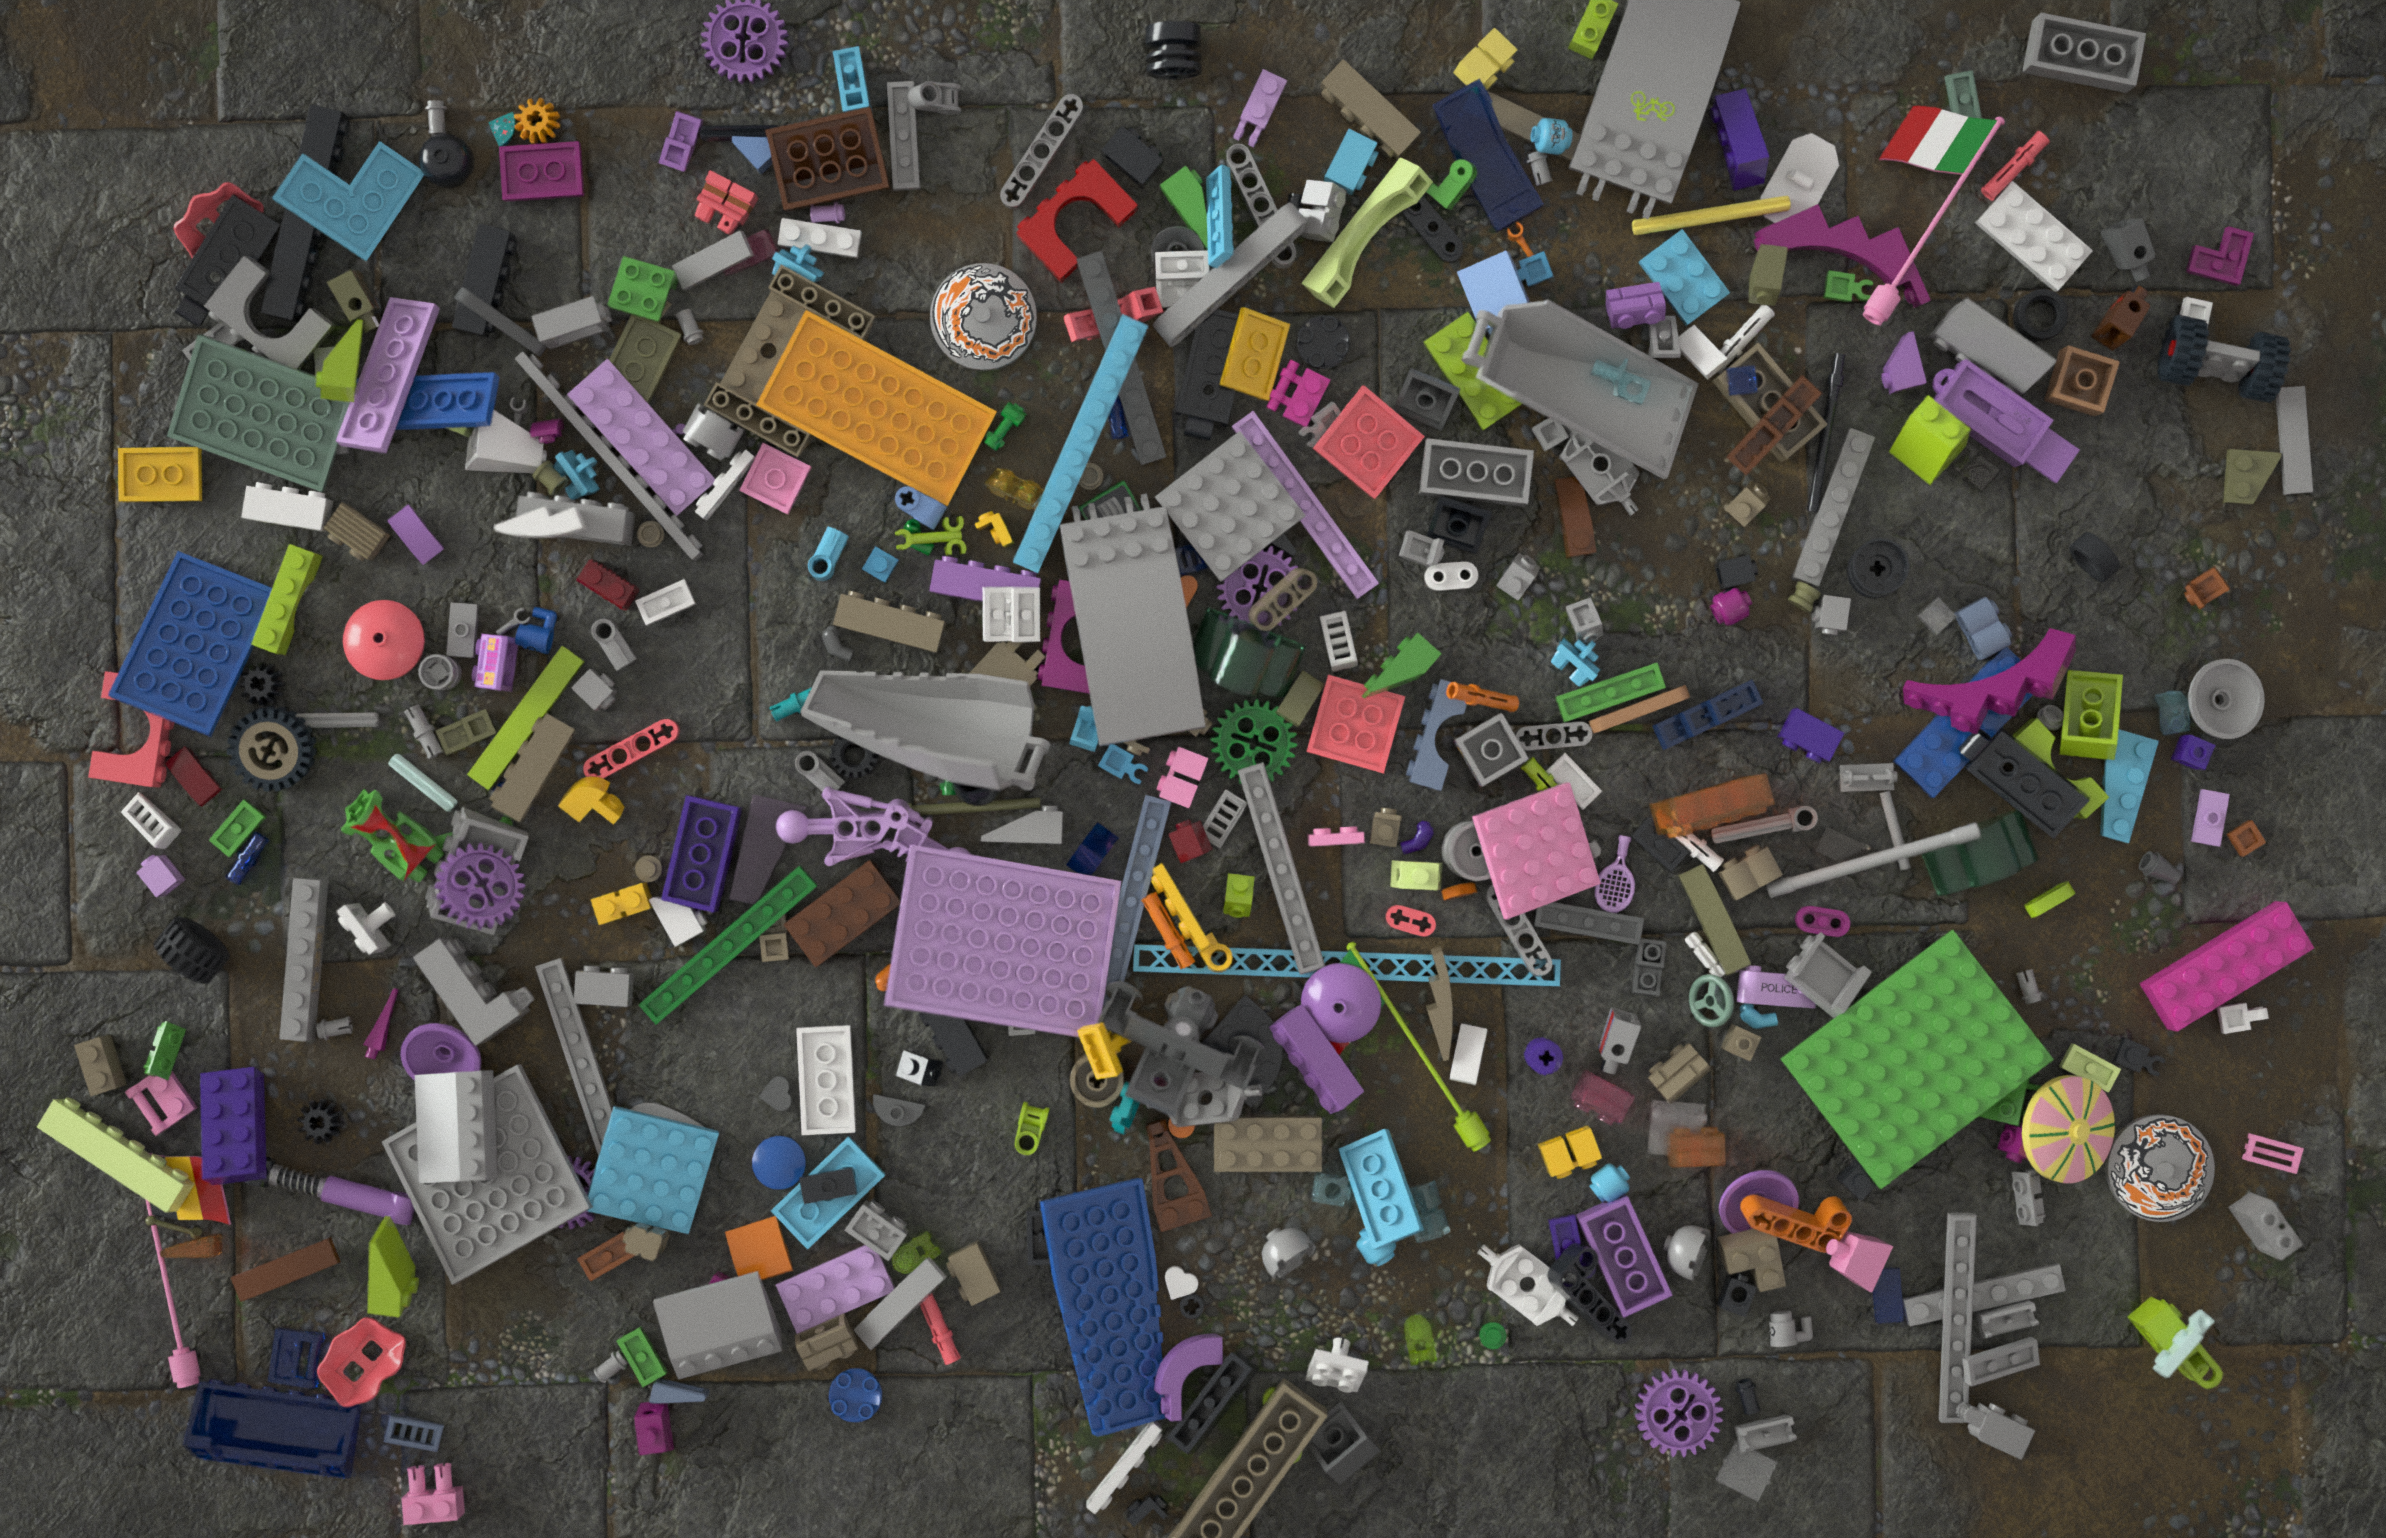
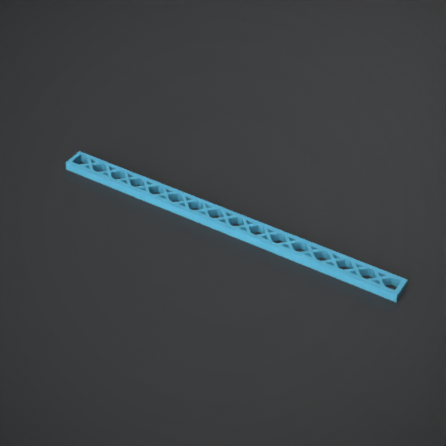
M1134 944L1133 971L1310 978L1317 970L1301 975L1299 971H1289L1293 966L1298 970L1295 959L1293 960L1289 956H1294L1292 950L1230 947L1228 948L1237 962L1225 972L1215 973L1206 965L1203 968H1197L1194 964H1191V967L1180 970L1179 965L1171 967L1164 960L1171 952L1164 945ZM1186 946L1189 952H1192V956L1198 953L1195 946ZM1139 950H1149L1157 959L1150 966H1139ZM1157 951L1165 952L1160 956ZM1217 951L1214 952L1218 953L1215 957L1211 956V961L1215 965H1220L1217 960L1224 953ZM1321 951V954L1324 957L1323 961L1325 963L1331 957H1337L1342 961V957L1347 952ZM1359 952L1361 957L1370 965V971L1374 969L1378 973L1373 974L1376 980L1429 982L1428 977L1435 975L1430 969L1435 964L1434 959L1429 954ZM1237 954H1245L1241 958L1237 956ZM1251 954H1257L1264 962L1256 970H1251L1243 962ZM1263 955L1271 956L1268 959H1266ZM1278 955H1284L1290 962L1283 971L1276 970L1270 963ZM1444 955L1445 963L1450 968L1448 975L1450 976L1453 972L1457 975V977H1449L1451 983L1560 986V959H1552V965H1554L1553 980H1543L1535 976L1537 979L1535 980L1529 979L1533 976L1530 972L1522 979H1516L1510 972L1517 964H1523L1526 967L1521 958ZM1369 958H1376L1377 960L1373 963ZM1534 958L1536 960L1535 964H1537L1534 967L1535 970L1546 964L1545 959L1539 960ZM1384 959H1390L1397 966L1390 974H1383L1376 967ZM1396 959H1404V961L1399 964ZM1410 960H1417L1423 967L1416 975H1410L1403 968ZM1422 960L1431 961L1426 965ZM1449 961H1458V962L1455 963L1454 965H1452ZM1159 962H1161L1164 966H1156V965H1157ZM1464 962H1470L1477 969L1469 977H1463L1456 970ZM1476 962L1484 963L1479 967V965ZM1490 963H1497L1503 970L1496 978H1490L1483 971ZM1502 963H1511V964L1508 965L1507 967H1505ZM1239 965H1241L1244 969H1236V968H1237ZM1266 966H1268L1271 970H1262V969H1264ZM1400 970H1401V972L1404 974V975H1395V974H1397ZM1427 971L1431 976L1422 975ZM1478 974H1481L1484 978H1478L1476 976ZM1507 974L1511 979H1506L1503 977Z

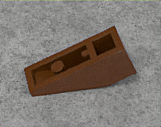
M1576 477L1555 479L1554 483L1566 559L1597 553L1584 487Z

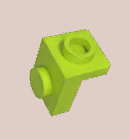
M1228 873L1224 914L1235 918L1250 916L1254 876Z

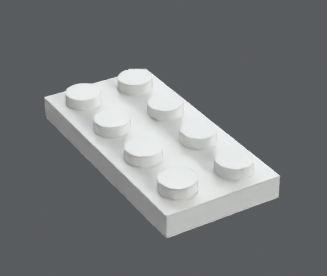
M2013 181L2007 185L1975 222L2054 292H2057L2093 251Z
M851 1025L796 1028L802 1135L855 1133L856 1115Z

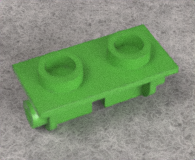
M165 1021V1023L162 1022L161 1027H157L158 1031L153 1042V1046L156 1049L155 1051H150L146 1065L143 1068L146 1069L144 1073L146 1075L169 1080L186 1029Z

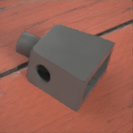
M2143 218L2123 219L2100 231L2119 270L2131 269L2136 282L2151 276L2146 262L2155 258V252Z

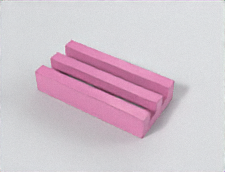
M2248 1134L2249 1141L2245 1145L2246 1152L2243 1154L2242 1159L2297 1174L2304 1148ZM2258 1141L2295 1151V1155L2290 1156L2257 1147L2255 1143ZM2253 1151L2291 1161L2292 1166L2253 1157Z

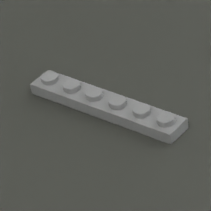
M1853 428L1847 430L1792 578L1819 587L1874 442V436Z
M2055 1263L1974 1282L1972 1312L2066 1291L2060 1265ZM1944 1289L1902 1298L1907 1325L1914 1326L1943 1319Z

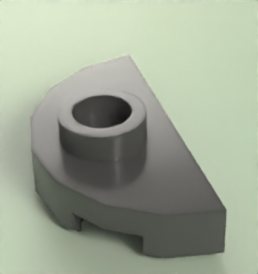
M873 1094V1106L877 1115L884 1122L893 1126H906L915 1122L922 1115L926 1106L923 1103Z

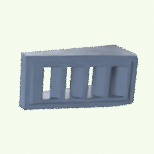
M659 1378L653 1384L649 1403L702 1402L707 1399L710 1390Z
M390 1412L384 1434V1442L437 1452L444 1425ZM396 1423L401 1424L399 1435H394ZM407 1425L412 1426L409 1438L404 1437ZM418 1427L423 1428L420 1441L415 1440ZM429 1429L434 1430L431 1444L426 1443Z

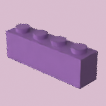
M942 556V561L935 559L929 591L931 593L983 602L982 587L1041 588L1042 580L1041 578H1036L1037 573L1021 570L1019 575L1010 573L1011 568L995 565L994 570L984 568V563L968 561V565L958 564L957 558Z
M1303 1004L1289 1010L1269 1026L1275 1041L1282 1045L1288 1054L1290 1062L1299 1069L1304 1076L1305 1083L1314 1090L1319 1097L1320 1104L1330 1114L1344 1109L1364 1092Z

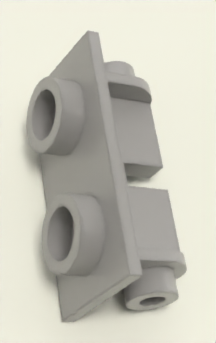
M1893 763L1840 765L1841 792L1894 790V782H1897V772L1894 771Z
M2028 1169L2025 1172L2012 1171V1186L2015 1193L2016 1214L2019 1224L2038 1226V1224L2044 1223L2043 1218L2046 1216L2043 1199H2034V1194L2042 1193L2040 1174H2037L2035 1169Z

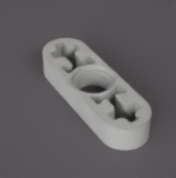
M1571 722L1526 726L1518 729L1515 736L1523 750L1528 751L1583 746L1590 742L1593 733L1587 723ZM1577 726H1581V730L1587 732V736H1583L1581 742L1578 741V737H1568L1569 743H1565L1566 733L1563 727H1568L1567 732L1577 731ZM1551 728L1557 729L1561 735L1559 742L1556 744H1551L1546 740V733ZM1537 729H1542L1540 738L1543 746H1538L1539 740L1530 741L1529 746H1525V742H1520V736H1524V731H1528V734L1532 736L1539 735Z

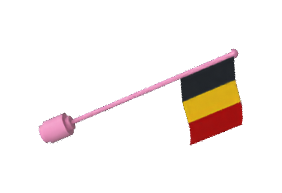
M159 1155L167 1161V1166L184 1171L188 1174L187 1179L195 1184L180 1209L175 1212L166 1213L146 1200L149 1216L155 1217L156 1215L176 1220H213L228 1225L231 1224L223 1184L212 1185L202 1179V1157ZM153 1225L151 1228L178 1349L173 1350V1356L168 1357L173 1382L177 1383V1388H183L200 1383L198 1376H201L196 1350L190 1351L189 1346L183 1347L158 1228L157 1225Z

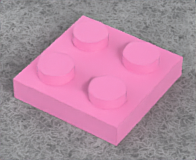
M762 443L739 491L789 515L812 467Z
M1340 827V833H1331L1330 828L1313 829V834H1308L1309 846L1364 843V832H1357V827Z

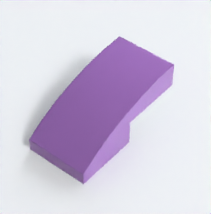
M676 111L669 137L665 139L659 160L660 164L683 172L686 171L703 124V119Z
M409 504L388 519V523L422 565L444 549V546L426 527V523Z

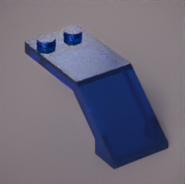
M1479 78L1434 103L1432 107L1455 161L1460 159L1467 160L1476 166L1477 176L1470 185V188L1496 233L1542 208L1544 204L1507 143L1493 109V101Z

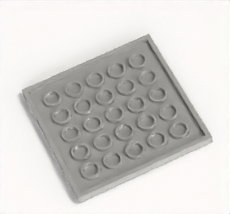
M521 1064L494 1077L497 1179L419 1183L417 1122L382 1141L452 1285L463 1281L593 1208Z

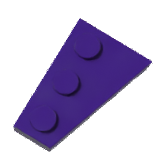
M1746 88L1715 96L1713 107L1710 108L1712 122L1716 123L1718 129V140L1723 149L1733 191L1763 184L1769 154Z

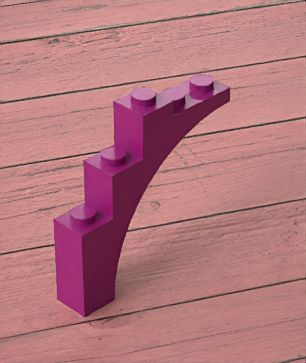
M2049 628L2044 639L2026 658L2004 672L1979 681L1964 684L1934 685L1907 680L1903 687L1904 704L1915 709L1931 711L1940 716L1951 717V727L1963 732L1968 731L1977 734L1988 710L2015 717L2026 693L2053 700L2076 652V635Z

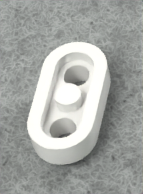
M1470 562L1439 563L1430 566L1424 575L1426 585L1434 591L1467 589L1472 587L1478 579L1477 568ZM1467 570L1470 574L1469 579L1463 580L1460 577V572ZM1434 573H1442L1443 580L1441 582L1435 581L1433 578Z

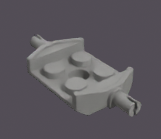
M1562 425L1569 433L1568 436L1570 438L1563 448L1559 459L1565 462L1594 501L1593 504L1599 506L1618 501L1622 503L1630 516L1638 511L1639 508L1629 497L1631 495L1629 492L1640 474L1633 463ZM1597 457H1603L1608 463L1607 469L1603 472L1597 471L1593 466L1594 459Z
M1204 1072L1193 1073L1175 1117L1170 1115L1169 1117L1176 1127L1236 1121L1241 1115L1244 1100H1247V1097L1262 1096L1261 1084L1251 1085L1243 1090ZM1205 1093H1212V1101L1208 1105H1202V1096Z

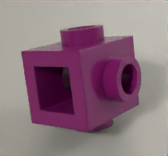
M2020 1123V1126L2006 1124L1997 1149L2007 1153L2006 1158L2020 1164L2022 1160L2029 1161L2022 1140L2023 1123Z

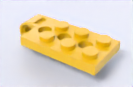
M1161 863L1153 868L1151 882L1157 893L1161 894L1163 892L1167 898L1164 904L1172 917L1177 915L1179 918L1178 928L1185 940L1189 938L1192 940L1206 966L1212 972H1225L1232 963L1231 950L1226 945L1219 944L1212 932L1206 936L1204 935L1163 864ZM1220 951L1225 954L1227 960L1223 965H1215L1211 961V956L1214 952Z

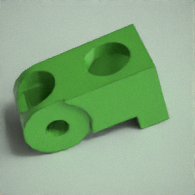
M1460 159L1455 161L1450 167V174L1439 186L1432 183L1426 192L1446 209L1452 210L1474 182L1477 176L1476 166L1467 160Z

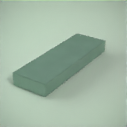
M1973 70L1946 75L1944 78L1951 112L1966 117L1982 119Z

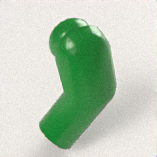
M910 519L904 525L903 529L908 530L911 534L921 533L920 523L916 519ZM912 544L910 547L930 556L935 544Z

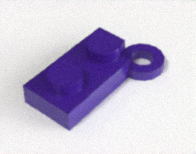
M1572 1214L1548 1219L1555 1258L1557 1260L1569 1245L1573 1243L1581 1244L1576 1217ZM1583 1253L1581 1254L1579 1261H1582ZM1596 1268L1591 1272V1274L1586 1279L1592 1277L1595 1274Z

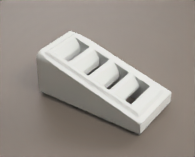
M1346 611L1320 616L1332 671L1358 666ZM1343 622V626L1332 629L1327 627L1330 624ZM1344 632L1346 634V636L1330 639L1331 635H1336ZM1348 643V647L1336 650L1332 648L1333 646ZM1350 654V657L1335 660V657Z
M138 792L121 811L155 848L166 849L181 832V829L142 793ZM143 805L145 808L136 817L134 814ZM151 813L152 815L143 823L142 821ZM158 821L159 824L152 831L151 828Z

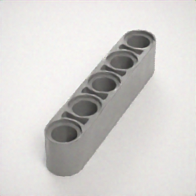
M1234 144L1227 151V167H1230L1233 180L1258 229L1278 210L1249 149L1243 144ZM1234 153H1242L1246 160L1242 164H1235L1231 160V156ZM1246 177H1253L1257 181V185L1253 188H1247L1243 185L1242 181ZM1257 201H1264L1269 208L1261 213L1256 211L1253 205ZM1293 242L1285 248L1291 253V258L1282 261L1276 256L1272 260L1276 267L1286 269L1293 265L1296 257V249Z

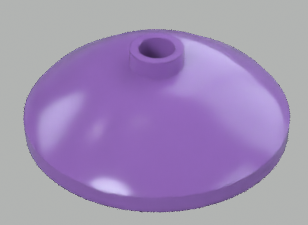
M1334 963L1317 970L1308 979L1302 992L1301 1005L1303 1004L1329 1041L1346 1043L1362 1038L1374 1027L1381 1011V995L1375 981L1363 969L1347 963ZM1341 1003L1344 1009L1338 1011L1335 1009L1334 1004Z
M437 1023L421 1025L407 1035L401 1047L402 1064L414 1081L415 1075L480 1071L481 1056L478 1048L465 1033L448 1025Z
M1769 1170L1751 1172L1736 1179L1728 1186L1719 1203V1214L1724 1226L1731 1233L1750 1230L1753 1228L1749 1225L1740 1209L1741 1201L1745 1197L1752 1194L1759 1195L1797 1209L1799 1204L1798 1192L1793 1182L1781 1173Z

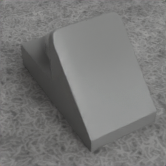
M1665 316L1663 321H1659L1656 324H1648L1650 338L1648 356L1652 358H1680L1681 352L1676 317Z

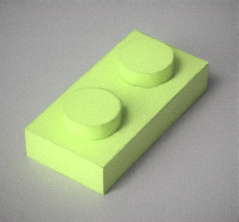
M2072 1043L2059 1065L2060 1068L2075 1076L2093 1081L2103 1091L2108 1093L2121 1071L2120 1068Z

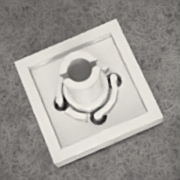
M386 902L369 915L360 903L344 905L337 911L340 915V924L347 931H352L357 938L355 943L362 952H367L368 954L379 953L391 946L379 930L381 925L395 916V912Z
M1335 1338L1333 1340L1332 1353L1316 1349L1307 1369L1305 1380L1311 1381L1317 1386L1328 1385L1336 1387L1346 1393L1358 1392L1367 1372L1368 1361L1347 1356L1350 1341L1344 1339V1343L1341 1346L1342 1338Z

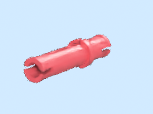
M2037 131L2023 147H2018L2015 150V155L1981 188V192L1989 200L1993 201L2027 165L2030 166L2035 161L2034 158L2050 143L2046 135Z
M931 1293L920 1307L931 1329L932 1341L934 1344H937L945 1365H948L960 1359L961 1356L952 1339V1330L948 1329L938 1304Z

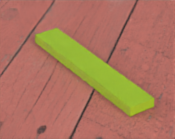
M561 646L467 775L487 790H491L513 761L523 742L532 735L533 731L531 729L538 717L544 718L585 661L565 646Z

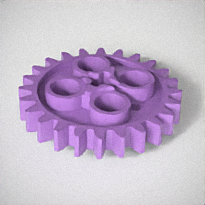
M725 0L727 6L725 8L717 4L716 7L719 13L716 15L709 12V16L713 20L712 23H703L709 32L701 33L702 38L708 40L701 44L702 48L710 50L704 56L707 60L714 59L710 64L712 69L720 67L718 74L721 77L728 72V80L730 82L738 76L740 84H743L745 77H748L751 84H754V78L757 75L764 81L763 73L765 71L773 75L771 66L781 67L777 58H786V54L781 48L789 47L788 42L782 40V38L789 35L787 30H780L786 24L784 20H777L780 16L779 12L776 10L770 13L772 9L771 4L767 3L762 7V0H756L754 4L752 0H745V2L735 0V4ZM745 17H749L746 32L750 40H746L745 42L746 57L745 62L741 63L740 61L742 58L744 48L740 40H743L745 38L744 22ZM730 21H739L740 24L737 29L727 30V24ZM757 23L766 24V28L762 33L753 32V28ZM730 46L737 48L734 56H724L726 48ZM754 50H763V56L760 59L753 60L750 58Z
M1271 545L1267 552L1264 550L1260 551L1224 579V584L1217 585V589L1224 590V593L1219 595L1218 599H1226L1222 610L1230 608L1232 611L1228 618L1230 619L1237 615V625H1240L1245 620L1247 621L1248 630L1252 626L1248 619V613L1256 594V589L1252 585L1259 583L1265 564L1268 565V571L1264 586L1268 589L1261 592L1259 600L1275 586L1269 582V575L1272 572L1279 571L1285 577L1293 569L1298 568L1297 565L1289 567L1288 564L1292 559L1291 557L1284 560L1281 558L1283 550H1280L1275 555ZM1247 564L1256 565L1259 570L1258 575L1254 578L1246 577L1243 573L1244 566ZM1245 589L1250 592L1251 600L1248 603L1241 604L1236 600V593L1239 590ZM1286 592L1279 595L1277 599L1278 605H1283L1287 602L1288 595ZM1266 610L1259 613L1257 617L1258 623H1263L1267 620L1268 612ZM1288 614L1285 618L1290 619L1291 617Z
M479 843L476 850L473 849L471 844H468L466 852L459 847L456 850V856L453 854L448 855L447 860L449 863L442 862L440 868L443 871L438 872L436 878L441 881L435 884V888L442 891L437 894L436 899H445L440 908H450L451 910L447 917L450 918L456 914L458 916L456 924L466 920L468 929L473 923H477L478 930L482 929L484 923L487 924L489 929H492L494 920L499 925H502L505 921L504 916L511 919L513 916L512 910L517 911L520 907L516 901H522L524 895L519 893V891L525 888V884L518 883V881L522 880L524 875L521 873L515 874L519 864L510 865L512 856L510 855L504 859L502 857L503 849L494 853L492 844L487 850L483 849L482 843ZM481 864L487 865L491 869V873L481 872L478 866ZM468 866L471 867L472 872L467 869ZM455 877L465 878L468 885L461 886L457 884ZM476 883H477L479 886L484 885V886H485L484 890H483V888H481V887L476 888V887H475ZM492 888H502L505 895L497 896ZM469 900H478L482 908H473L469 904ZM488 900H489L490 903H492L494 906H490V905L488 904Z
M1673 1368L1669 1377L1664 1371H1661V1380L1652 1376L1654 1385L1644 1384L1648 1392L1647 1394L1639 1393L1638 1396L1643 1400V1403L1635 1404L1636 1408L1642 1411L1636 1414L1635 1418L1643 1421L1637 1427L1640 1431L1647 1430L1643 1434V1438L1645 1440L1652 1438L1650 1443L1652 1448L1660 1444L1659 1451L1662 1454L1669 1448L1672 1457L1676 1455L1677 1450L1680 1451L1683 1457H1686L1687 1449H1690L1695 1455L1696 1446L1698 1445L1705 1450L1704 1440L1714 1441L1710 1435L1711 1431L1720 1432L1714 1424L1723 1422V1419L1716 1415V1413L1723 1411V1408L1715 1405L1721 1399L1718 1395H1711L1715 1388L1712 1385L1706 1387L1708 1380L1705 1377L1698 1381V1374L1696 1372H1693L1688 1377L1686 1369H1683L1681 1375H1678L1677 1371ZM1674 1389H1683V1395L1680 1399H1671V1392ZM1694 1394V1398L1689 1400V1396ZM1702 1405L1704 1407L1703 1413L1697 1417L1692 1416L1693 1407ZM1659 1409H1665V1418L1660 1421L1655 1420L1654 1413ZM1676 1409L1682 1410L1684 1414L1680 1417L1675 1415L1674 1411ZM1669 1425V1429L1667 1431H1663L1664 1427ZM1679 1426L1687 1427V1432L1683 1437L1675 1436V1430Z

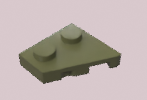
M2237 449L2227 450L2223 503L2254 504L2279 462L2282 453Z

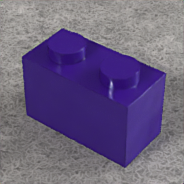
M1798 708L1791 709L1777 737L1784 740L1783 746L1793 751H1797L1799 748L1807 752L1806 758L1820 764L1821 761L1828 762L1831 760L1844 732Z

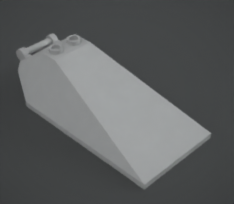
M1549 300L1505 305L1498 312L1497 316L1485 310L1478 311L1476 316L1477 325L1468 350L1464 351L1462 361L1465 364L1479 368L1476 378L1660 478H1668L1699 383ZM1489 325L1493 330L1482 357L1478 352Z

